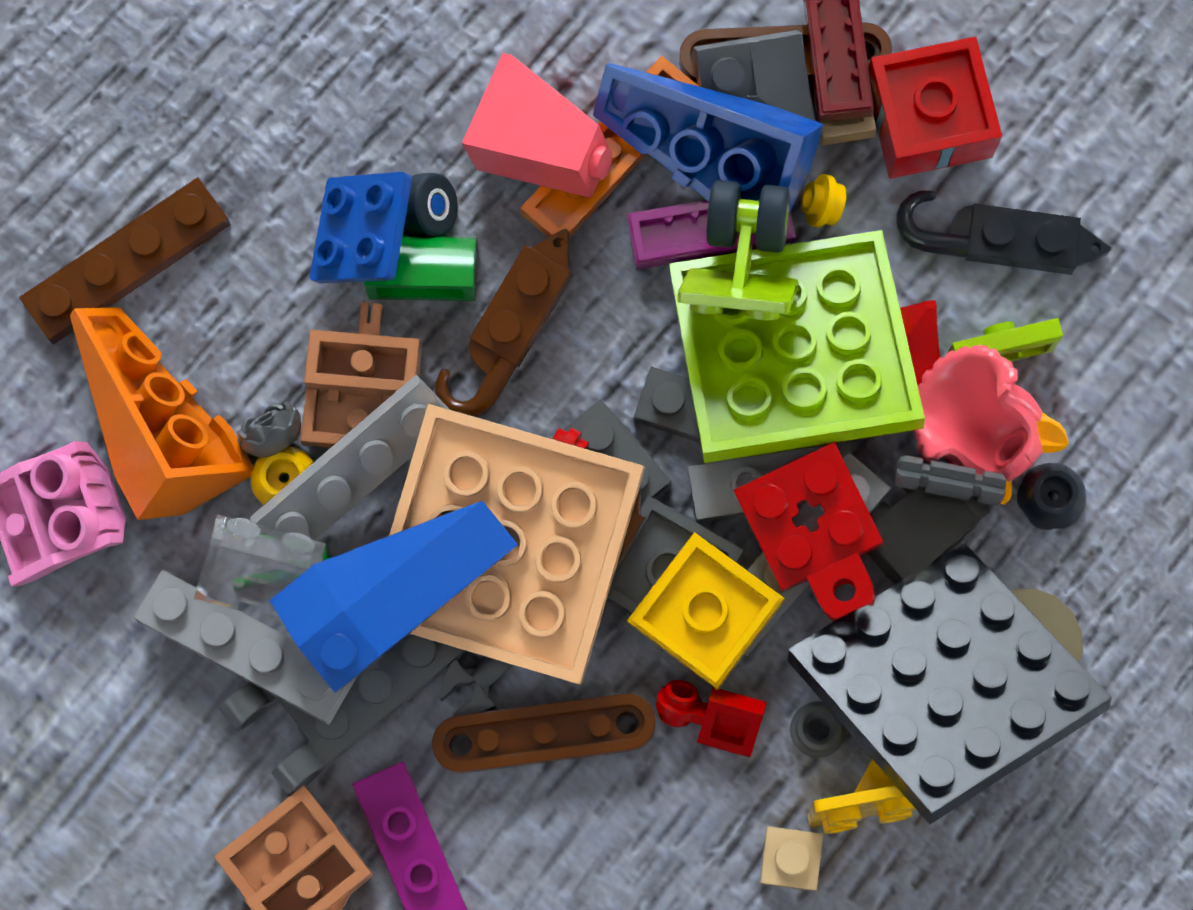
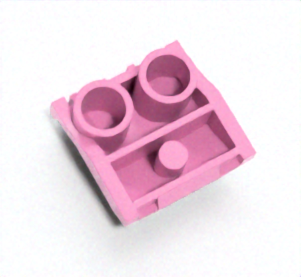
M73 441L54 451L19 462L0 472V541L12 573L8 576L11 586H22L33 582L81 557L106 547L123 543L126 516L109 468L87 442Z

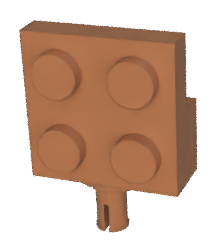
M369 302L360 303L358 333L310 329L304 378L306 396L300 439L303 446L331 448L416 374L420 377L422 359L420 339L380 336L383 305L372 302L371 321L369 323L370 304Z
M304 785L214 856L246 898L245 902L251 910H343L342 908L346 905L351 894L375 876Z

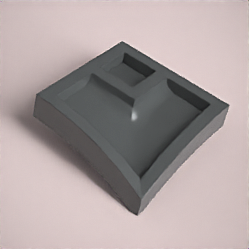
M793 30L693 47L697 84L699 87L775 106L815 121L805 61L803 36L800 31Z

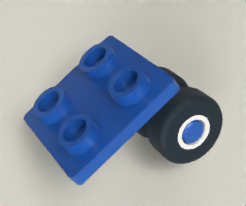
M405 172L329 178L326 182L310 280L319 284L393 280L396 276L404 225L410 233L419 237H440L448 233L453 227L458 212V201L450 181L439 173H421L411 176Z

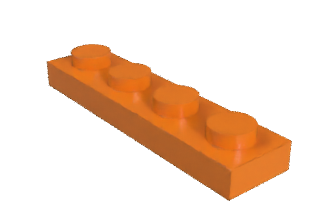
M662 55L646 71V73L698 86ZM599 122L600 129L612 152V162L605 179L599 180L592 198L540 186L520 207L521 215L548 238L562 229H567L571 237L647 154H641L606 125ZM557 240L555 244L561 247L563 240Z

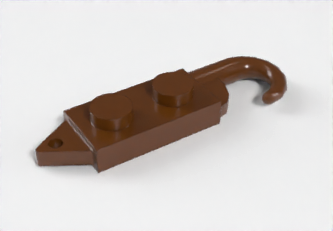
M562 229L531 248L524 245L472 332L468 346L471 358L479 368L487 373L474 397L468 401H459L453 398L448 391L450 372L448 369L440 371L436 380L435 394L450 410L473 417L485 414L497 401L516 367H520L574 276L569 270L570 233L567 229ZM557 240H563L561 247H555Z

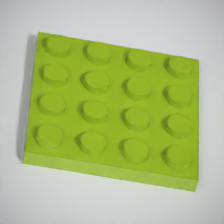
M882 230L785 245L784 250L780 253L752 250L750 274L798 279L797 292L790 312L788 314L779 313V318L775 320L749 318L745 315L746 310L723 308V313L701 314L691 311L690 304L677 302L678 289L690 268L734 272L737 253L669 263L671 284L704 463L924 429V411Z

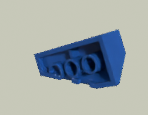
M612 63L605 65L593 112L595 118L641 154L648 153L672 172L671 178L682 187L686 188L689 186L708 202L712 185L717 180L739 183L741 186V199L755 201L760 200L761 191L765 185L783 186L790 190L789 212L809 175L824 124L775 106Z

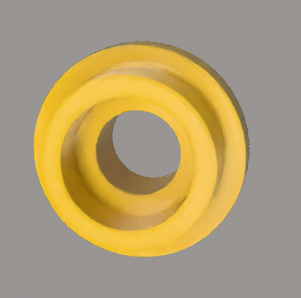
M827 174L819 175L814 182H809L806 185L801 197V211L805 213L809 226L821 228L825 224L833 226L839 221L846 203L845 186L836 183L835 178Z

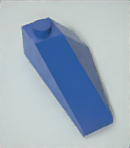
M480 501L316 563L269 601L297 647L335 693L350 683L508 554L518 543L487 505Z

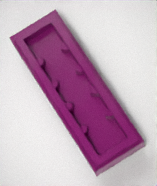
M707 200L626 215L636 270L736 253L740 232L737 233L735 245L731 248L710 246L707 243L706 237L709 205ZM790 212L785 244L793 243L795 240ZM753 234L752 250L757 249L756 234Z
M402 761L353 783L352 786L404 909L468 910L405 762Z

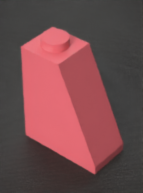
M501 54L462 141V145L474 167L478 171L592 198L599 180L605 179L612 162L611 149L605 140L599 124L513 55Z

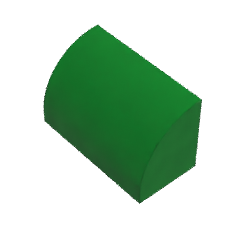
M402 236L395 278L387 281L364 282L369 300L476 301L477 237Z

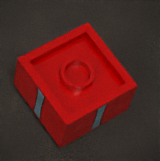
M976 36L871 58L868 70L874 107L873 115L889 179L993 158L1002 139V133Z

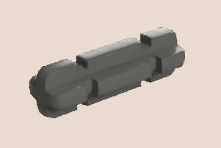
M906 455L901 456L898 460L894 477L895 485L901 488L917 490L918 486L925 487V492L964 500H969L973 496L977 497V502L990 505L1000 504L1006 488V477L1001 473L984 470L980 475L976 474L975 468L933 460L928 465L923 464L922 458Z

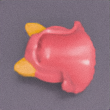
M975 345L971 348L964 346L956 352L952 350L945 357H940L933 364V369L926 370L922 375V383L918 385L924 411L925 424L924 429L912 430V432H915L917 452L928 463H931V460L938 461L943 457L948 464L975 468L976 474L981 475L984 470L1003 474L1006 477V488L1000 504L1005 505L1012 496V480L1029 469L1042 453L1064 450L1069 444V439L1062 425L1044 414L1031 394L1015 384L1018 381V370L1013 367L1011 361L1001 357L997 349H990L986 345Z

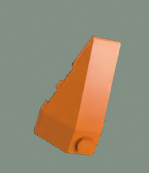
M120 307L79 308L72 311L70 315L113 473L137 520L184 515L251 477L254 466L246 452L239 445L232 427L220 415L212 419L193 399L198 391L187 379L178 382L159 362L162 352Z

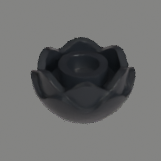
M1044 463L1033 467L1024 475L1017 491L1018 506L1030 523L1042 530L1065 529L1072 526L1080 518L1087 501L1085 485L1080 476L1068 466L1060 463ZM1048 492H1056L1057 499L1051 500L1048 497Z

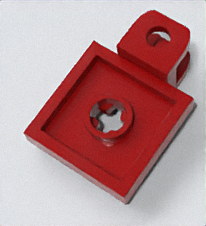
M835 442L733 490L782 592L808 581L823 612L833 622L866 605L873 606L875 601L873 585L860 556L884 545V542ZM808 502L811 508L820 506L824 510L825 514L817 519L820 528L816 531L809 532L805 525L795 527L792 519L799 515L798 506L802 503ZM841 585L853 586L856 592L852 599L840 601L835 597V592Z

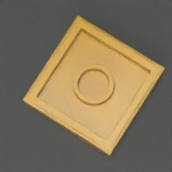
M694 532L627 622L718 690L785 602V598Z

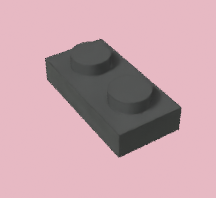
M651 366L633 421L700 443L689 378Z

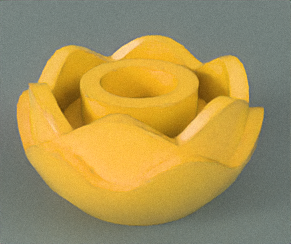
M288 446L270 457H259L251 473L253 494L264 506L314 461L305 451L294 446ZM282 474L289 475V480L286 483H282L279 480Z

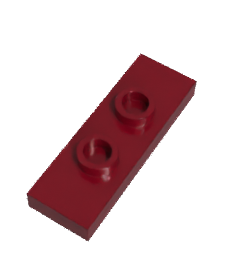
M803 0L818 121L872 117L874 107L860 1Z

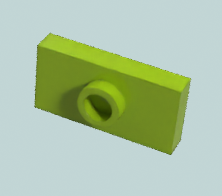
M1059 318L1017 328L1013 321H1007L985 328L983 336L953 342L948 352L952 350L956 352L964 346L971 348L975 345H986L990 349H997L1001 357L1012 362L1053 352L1064 335Z

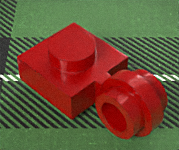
M672 680L659 690L655 705L660 719L667 725L685 727L690 722L701 725L697 743L751 758L767 702L723 689L716 690L712 687L707 704L701 702L698 690L693 684L684 680Z

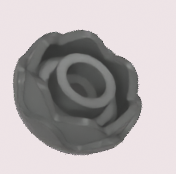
M288 400L283 403V406L271 404L259 418L246 419L242 423L241 430L236 432L238 435L237 441L241 448L251 455L260 458L275 455L298 439L301 429V415L298 410L290 405Z

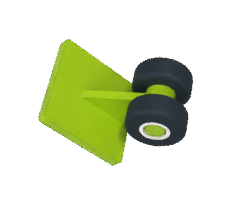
M717 180L713 183L707 214V243L710 246L731 248L735 245L737 233L740 232L734 272L690 268L678 289V303L690 304L691 311L701 314L723 313V308L746 310L745 315L747 317L758 320H775L779 318V313L788 314L790 312L797 292L798 279L750 274L753 234H756V247L758 250L776 253L784 250L790 209V190L787 187L765 185L762 188L760 200L755 201L741 199V186L737 182Z

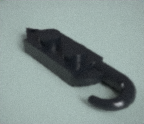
M920 190L910 194L901 202L896 214L898 231L902 239L912 248L928 253L964 257L966 261L1072 275L1076 267L1104 257L1112 249L1080 225L1081 218L976 203L965 206L957 212L950 224L948 234L921 230L913 222V211L920 203L933 201L936 198V193L932 190ZM1091 246H1096L1099 252L1092 251Z

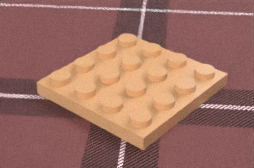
M428 404L389 536L483 501L518 545L410 634L572 683L582 684L645 466Z

